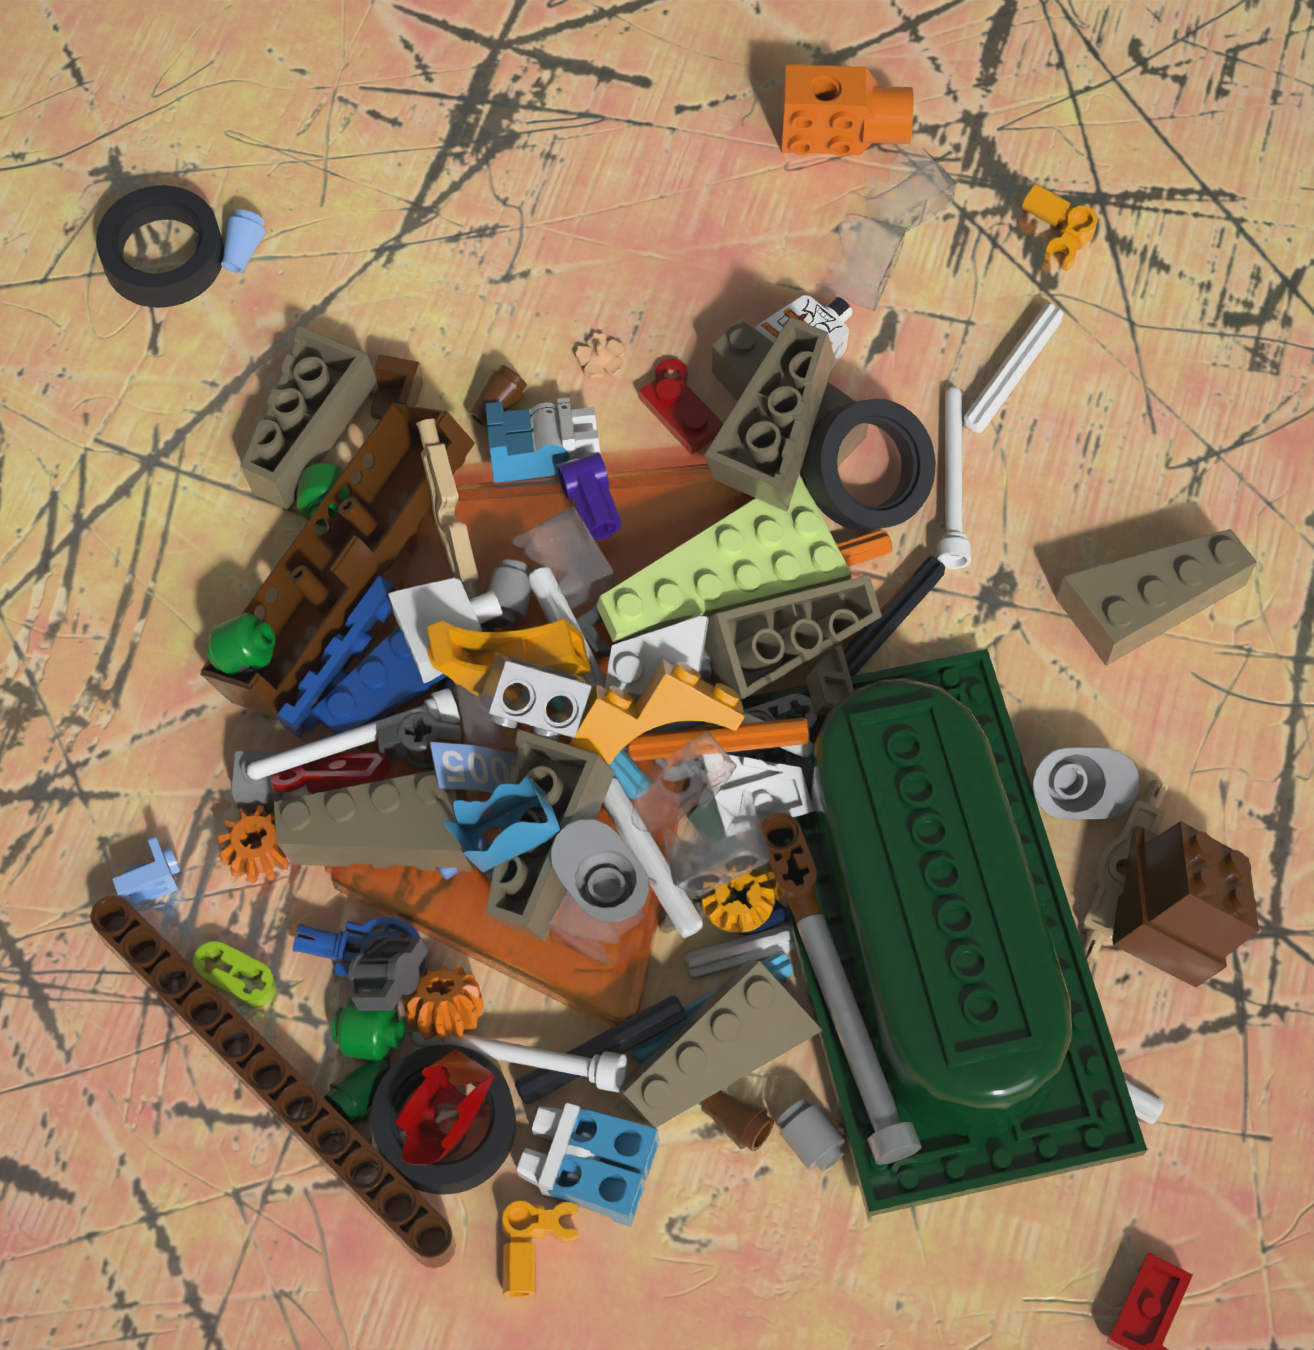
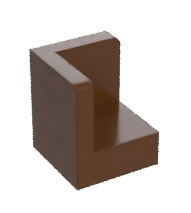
M379 354L375 365L378 387L370 413L372 418L381 420L392 403L416 406L423 381L418 361Z

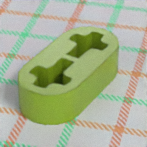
M218 941L207 942L201 945L194 954L193 968L216 991L252 1008L262 1007L274 998L277 990L276 981L270 968L264 963ZM221 955L224 965L231 971L228 974L215 968L210 974L205 962L208 958L215 961ZM242 975L254 981L260 975L265 987L262 991L254 989L248 994L245 983L239 977Z

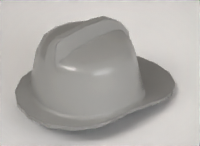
M1066 747L1052 751L1041 760L1035 769L1032 786L1034 798L1041 809L1053 817L1062 819H1108L1119 816L1132 806L1138 796L1140 779L1138 770L1131 759L1118 750L1100 747Z
M594 819L577 820L566 825L556 835L551 848L552 867L558 879L577 905L591 918L603 922H621L634 916L645 905L649 894V877L642 864L620 835L609 825Z

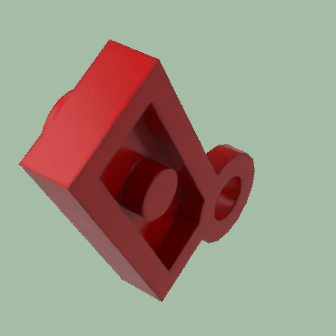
M666 359L657 365L655 370L656 379L639 390V399L681 445L693 455L715 439L724 423L686 384L688 380L686 365L677 359ZM668 370H675L679 373V376L676 379L666 378L664 373Z
M336 753L273 774L270 777L272 789L280 793L295 791L306 784L308 792L315 794L382 781L391 770L387 753Z
M1148 1252L1144 1257L1106 1343L1119 1350H1168L1163 1346V1343L1193 1274Z

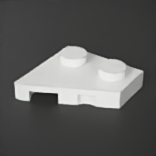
M698 616L612 645L605 688L608 689L609 686H615L631 696L640 697L663 659L673 665H676L677 662H683L700 674L708 618Z
M722 753L701 755L725 837L759 828L766 817L775 813H785L796 817L814 811L801 767Z

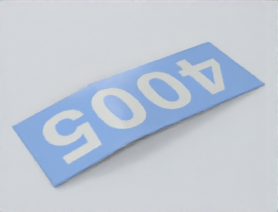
M430 742L439 788L478 790L493 793L500 784L509 783L511 767H515L517 753L476 745Z

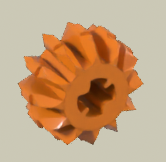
M258 805L254 815L249 816L245 809L240 808L238 812L240 820L236 822L225 819L224 826L228 833L218 835L217 842L219 847L224 849L219 854L221 862L226 866L231 865L230 872L237 879L246 873L248 881L255 884L259 874L265 873L266 878L273 881L275 878L274 867L288 870L289 866L285 853L276 841L275 811L267 816L265 808ZM260 840L262 846L253 849L251 843Z
M444 964L440 970L434 972L425 968L424 977H419L416 989L411 994L404 995L403 999L408 1024L411 1025L412 1031L420 1032L424 1040L438 1036L443 1043L447 1036L455 1035L462 1038L463 1030L475 1029L478 1017L483 1015L482 1009L484 1004L479 983L476 981L475 975L466 974L462 966L450 971Z

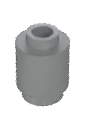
M505 559L499 562L498 568L492 570L487 592L494 591L503 615L489 620L491 624L501 628H513L514 624H521L525 621L533 591L529 583V574L533 572V569L529 565L517 560Z
M806 1098L793 1104L777 1119L776 1122L782 1128L780 1135L808 1170L818 1167L823 1172L833 1166L844 1155L840 1148L845 1143V1139L817 1104L811 1105Z

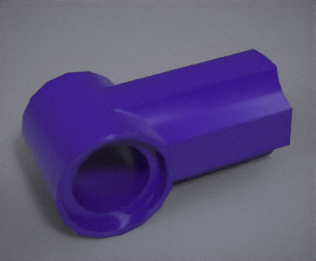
M594 452L556 464L561 488L565 498L568 501L572 500L586 539L603 540L611 537L613 533L621 529V519L609 491L608 474L600 453Z

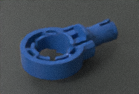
M393 917L375 918L365 924L347 921L346 931H340L339 933L299 923L296 931L298 935L294 939L292 952H302L332 959L336 962L335 975L348 977L349 966L347 965H350L357 953L348 952L347 947L360 949L358 953L360 954L366 953L368 948L377 940L383 938H402L401 934L389 929L401 931L408 937H420V935L410 924ZM425 957L419 966V977L422 976L424 971Z

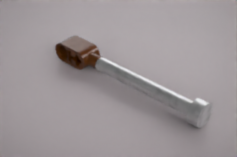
M772 814L766 817L760 826L759 855L774 895L781 905L792 911L875 1132L867 1139L874 1160L878 1165L902 1160L921 1149L913 1123H902L819 907L815 896L817 871L800 825L794 817L788 814ZM782 835L790 839L791 842L786 846L778 847L772 845L768 840L773 836ZM792 864L795 880L797 883H803L802 885L796 886L793 880H788V867Z

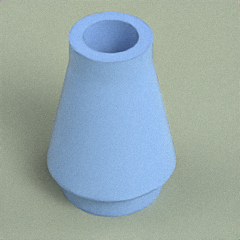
M238 209L234 211L232 217L227 219L224 253L221 261L223 268L234 273H244L247 263L266 234L263 228L265 220L261 216L251 211Z

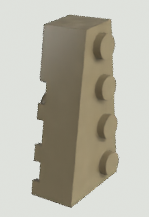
M793 317L789 318L704 455L714 480L788 512L835 359L827 331Z
M740 318L713 344L712 372L737 402L774 344ZM827 382L814 427L831 410L856 401ZM861 423L855 426L845 436L838 452V467L866 438L868 423ZM803 460V463H802V466H801V470H800V473H801L803 476H804V460Z
M299 325L293 337L295 344L291 354H286L281 366L283 374L276 389L271 390L267 400L269 407L264 420L258 422L240 466L254 495L285 509H288L297 497L298 480L303 470L323 461L377 385L367 353Z
M1228 529L1063 576L1056 600L1107 666L1246 586L1257 561L1232 529Z
M870 575L719 612L708 617L704 649L711 659L709 665L712 668L711 679L714 687L717 683L724 684L738 693L740 696L739 700H742L882 617Z
M518 729L515 743L518 747L515 767H511L508 784L517 785L520 784L524 777L528 776L546 792L561 830L566 825L577 820H596L615 771L598 754ZM532 807L523 814L520 822L545 823L548 819L543 807ZM511 811L505 813L506 816L509 817ZM555 837L494 867L486 913L505 928L545 942L567 891L558 879L551 863V848Z
M435 770L274 801L276 841L293 865L350 867L351 864H371L374 868L391 869L392 865L416 866L418 870H437V867L457 868L461 872H475L474 864L462 854V846L443 823L450 821L458 824L453 803L457 800L467 801L466 790L439 788Z
M747 960L625 1078L622 1089L616 1093L646 1125L657 1128L823 1030L760 961Z

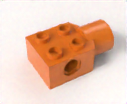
M786 64L782 112V153H795L798 155L809 153L834 154L837 156L861 155L872 143L910 144L913 126V87L880 86L867 67Z

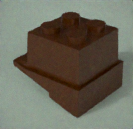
M1182 821L1159 835L1137 825L1132 829L1124 891L1118 896L1112 936L1113 946L1197 988L1227 967L1226 957L1259 931L1256 911L1257 904L1254 897L1249 858L1242 852L1211 838L1207 833L1198 831Z

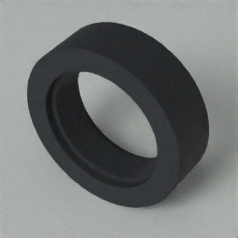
M167 185L149 186L123 196L104 214L96 235L98 255L109 283L122 297L138 305L163 308L186 303L206 291L213 284L222 268L221 261L224 245L214 212L201 197L180 187ZM154 221H179L190 226L199 235L198 246L193 256L182 266L168 272L153 274L138 271L128 265L122 257L125 243L130 235L141 226Z
M867 399L836 407L819 420L812 431L805 453L804 476L809 493L815 504L835 523L855 530L887 528L910 519L926 502L935 478V453L926 428L910 410L890 400ZM861 423L872 424L884 430L895 442L901 458V477L896 490L888 500L876 507L867 506L855 500L844 488L838 473L837 458L841 443L850 430Z
M446 1044L428 1046L411 1052L388 1070L378 1085L373 1098L371 1126L381 1156L414 1189L430 1194L447 1195L475 1188L497 1172L512 1148L516 1132V1115L510 1088L499 1069L489 1059L474 1050ZM456 1049L495 1074L485 1095L490 1106V1123L487 1133L479 1146L461 1159L451 1162H435L431 1165H411L404 1161L401 1156L404 1143L400 1139L398 1126L396 1125L400 1110L409 1094L425 1081L426 1077L422 1075V1071ZM481 1082L472 1083V1085L476 1087Z

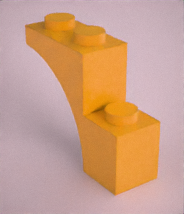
M565 619L539 627L509 632L466 630L453 626L444 620L427 626L430 644L427 645V655L433 668L441 671L457 685H461L475 696L483 693L496 652L581 677L591 674L583 634Z
M663 659L636 704L632 703L633 698L625 691L615 686H609L606 689L596 683L589 694L575 738L569 736L571 745L598 754L610 765L616 755L628 743L655 727L678 721H704L727 727L736 732L745 714L742 702L739 700L740 696L733 689L721 683H717L714 687L699 679L701 675L691 666L683 662H677L676 665H673Z

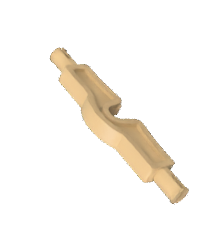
M435 419L422 420L417 423L424 449L421 452V457L431 493L435 524L445 548L452 578L461 580L468 599L479 596L475 583L479 578L465 522L457 521L455 506L459 495L445 444H440Z
M1159 780L1150 781L1143 801L1137 800L1134 803L1120 837L1109 843L1097 863L1094 874L1096 894L1081 927L1086 932L1082 943L1085 956L1090 945H1092L1087 958L1088 963L1096 962V957L1103 941L1109 942L1113 936L1118 896L1124 891L1125 877L1118 873L1116 866H1127L1132 829L1140 825L1157 834L1165 812L1159 808L1169 787L1162 782L1155 797L1154 794L1160 782Z

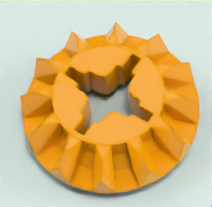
M732 861L728 866L714 869L712 875L703 884L701 901L704 913L715 926L732 933H745L760 927L767 921L774 908L775 895L767 873H761L755 869L752 863L740 865ZM728 884L731 888L734 887L738 891L750 887V890L746 893L748 907L738 900L726 904L730 898Z

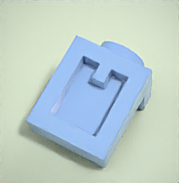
M156 836L147 839L155 862L133 865L127 868L122 875L112 879L119 897L126 900L133 908L178 890L173 874L180 872L171 846L162 849Z

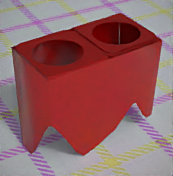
M456 1049L422 1071V1075L426 1077L425 1081L412 1095L396 1121V1125L406 1132V1140L401 1153L402 1159L411 1165H431L461 1148L495 1076L494 1073ZM481 1082L468 1095L460 1093L455 1087L457 1085ZM444 1102L454 1103L457 1105L456 1112H460L458 1121L448 1134L442 1132L435 1122V1111Z

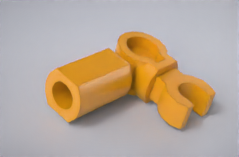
M1034 184L1025 197L1022 209L1055 228L1063 227L1059 232V238H1054L1048 243L1044 259L1049 261L1054 253H1064L1067 257L1063 262L1062 269L1067 271L1075 262L1077 250H1080L1085 243L1093 239L1098 222L1097 214L1087 206L1072 208L1069 201L1038 184Z
M520 1200L512 1202L506 1207L501 1223L503 1234L510 1240L509 1243L503 1245V1295L505 1297L530 1298L536 1295V1245L531 1243L530 1239H544V1234H552L555 1239L561 1242L577 1240L578 1229H565L559 1224V1219L562 1216L577 1215V1204L563 1202L556 1205L553 1210H544V1205H531L526 1201Z

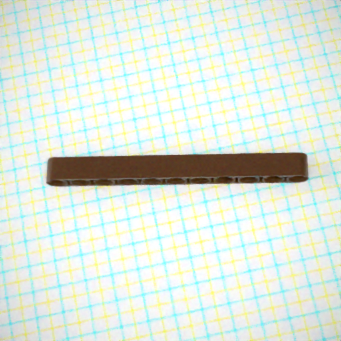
M108 896L99 900L92 908L90 919L104 945L418 1262L430 1268L442 1267L450 1262L455 1254L456 1243L448 1222L126 900L117 896ZM117 916L125 917L124 923L117 929H106L107 923L112 918ZM147 946L156 947L154 954L147 960H136V955L142 948ZM179 976L187 978L186 983L181 989L177 991L166 990L167 984L173 978ZM208 1007L218 1009L216 1016L209 1022L201 1023L196 1021L198 1014L203 1009ZM239 1038L249 1040L248 1047L239 1054H229L227 1052L228 1046L234 1040ZM272 1069L281 1072L280 1078L275 1084L271 1086H261L258 1084L264 1072ZM307 1101L313 1104L312 1111L306 1117L297 1119L290 1116L291 1109L297 1103ZM339 1133L346 1136L345 1143L338 1150L325 1151L322 1149L323 1141L329 1135ZM370 1165L379 1169L377 1177L369 1184H358L354 1181L355 1174L363 1166ZM404 1198L412 1202L411 1209L403 1217L395 1218L387 1214L388 1206L396 1199ZM437 1231L445 1235L444 1244L438 1250L429 1252L420 1248L421 1239L427 1233Z

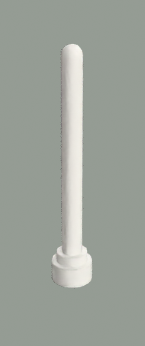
M950 387L945 392V534L941 537V541L937 543V559L943 562L947 569H961L971 563V543L962 534V393L957 387Z
M449 688L431 693V699L425 700L424 706L251 762L247 766V775L254 780L261 779L378 740L380 729L399 724L404 717L415 712L427 713L433 716L437 722L458 723L460 722V717L455 700ZM417 721L418 726H421V721Z
M412 1032L413 1041L420 1045H457L474 1050L487 1058L589 1077V1081L596 1083L597 1088L602 1090L619 1092L626 1078L627 1058L624 1054L605 1051L602 1055L595 1054L593 1058L467 1034H462V1038L455 1035L447 1036L442 1043L438 1036L424 1040L420 1032Z

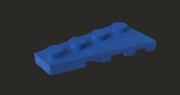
M380 575L348 617L345 627L350 630L347 635L344 636L339 633L324 650V655L321 659V664L324 667L320 672L316 670L313 672L309 671L299 684L298 689L300 690L296 697L297 704L293 707L285 703L277 715L287 731L301 738L306 730L312 733L320 722L315 719L311 710L349 674L345 670L353 658L361 659L373 642L374 637L370 633L377 622L380 620L385 623L393 613L388 594L395 591L394 584Z
M480 624L482 632H489ZM398 626L311 711L315 719L336 735L394 715L395 708L413 697L415 700H418L431 691L430 687L447 676L441 674L435 679L423 683L402 631Z

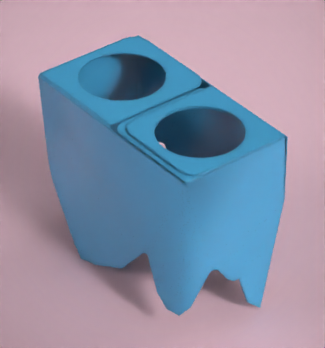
M528 776L524 777L520 784L517 785L500 784L496 787L489 800L485 802L454 801L453 808L458 824L450 821L443 822L462 846V854L482 872L556 837L561 831L546 792ZM532 807H543L548 819L545 823L520 822L523 814ZM511 811L509 817L506 816L505 813ZM493 827L504 829L494 839L487 851H480L479 840L486 830Z

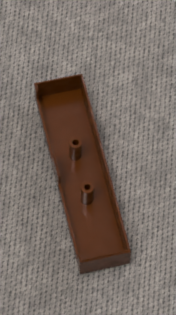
M398 403L391 404L241 613L254 614L257 606L262 605L264 607V615L261 619L270 625L275 634V645L270 663L261 669L239 677L226 675L221 670L216 669L209 659L201 669L200 675L233 704L279 718L277 714L285 703L291 706L296 704V697L300 690L298 689L299 684L309 671H319L326 647L339 633L345 634L347 630L345 624L348 617L378 576L382 577L391 568L395 557L409 537L417 531L420 521L432 506L431 493L421 457V452L424 449L417 423L426 419H435L440 444H445L452 474L464 464L467 454L474 446L475 442L447 411ZM370 452L373 455V464L370 468L366 469L363 466L362 459L366 453ZM355 470H358L361 474L360 481L357 484H354L351 480L352 473ZM347 485L350 489V496L341 501L339 490L342 486ZM335 503L337 505V513L335 516L330 517L328 515V507L330 504ZM319 519H324L326 530L323 534L318 535L315 532V524ZM275 587L278 593L277 599L273 603H268L266 592L269 588Z

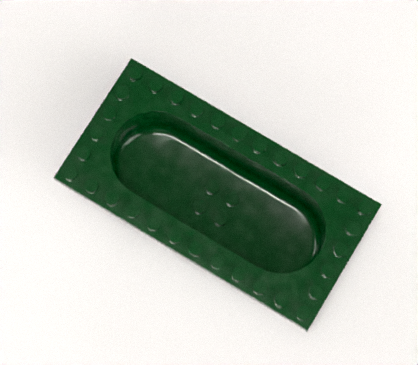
M988 649L850 676L854 691L829 709L827 716H817L814 728L809 734V741L814 745L811 756L804 758L780 747H775L746 757L801 767L814 811L794 818L800 825L816 867L815 896L902 1123H913L921 1144V1149L909 1157L889 1164H876L867 1141L875 1133L792 911L786 908L814 1019L823 1030L818 1034L867 1217L1143 1156L1149 1150L1142 1135ZM807 685L750 696L740 701L742 702L743 710L791 694H802L809 698L810 694ZM793 708L786 719L804 718L806 714H797ZM782 835L773 836L768 840L772 845L778 847L786 846L791 842L790 839ZM792 864L788 867V880H793L796 886L802 885L803 883H797L795 880Z

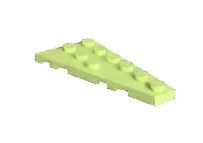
M799 473L788 512L755 498L601 595L596 607L614 643L638 637L698 616L708 618L719 612L850 580L852 573Z

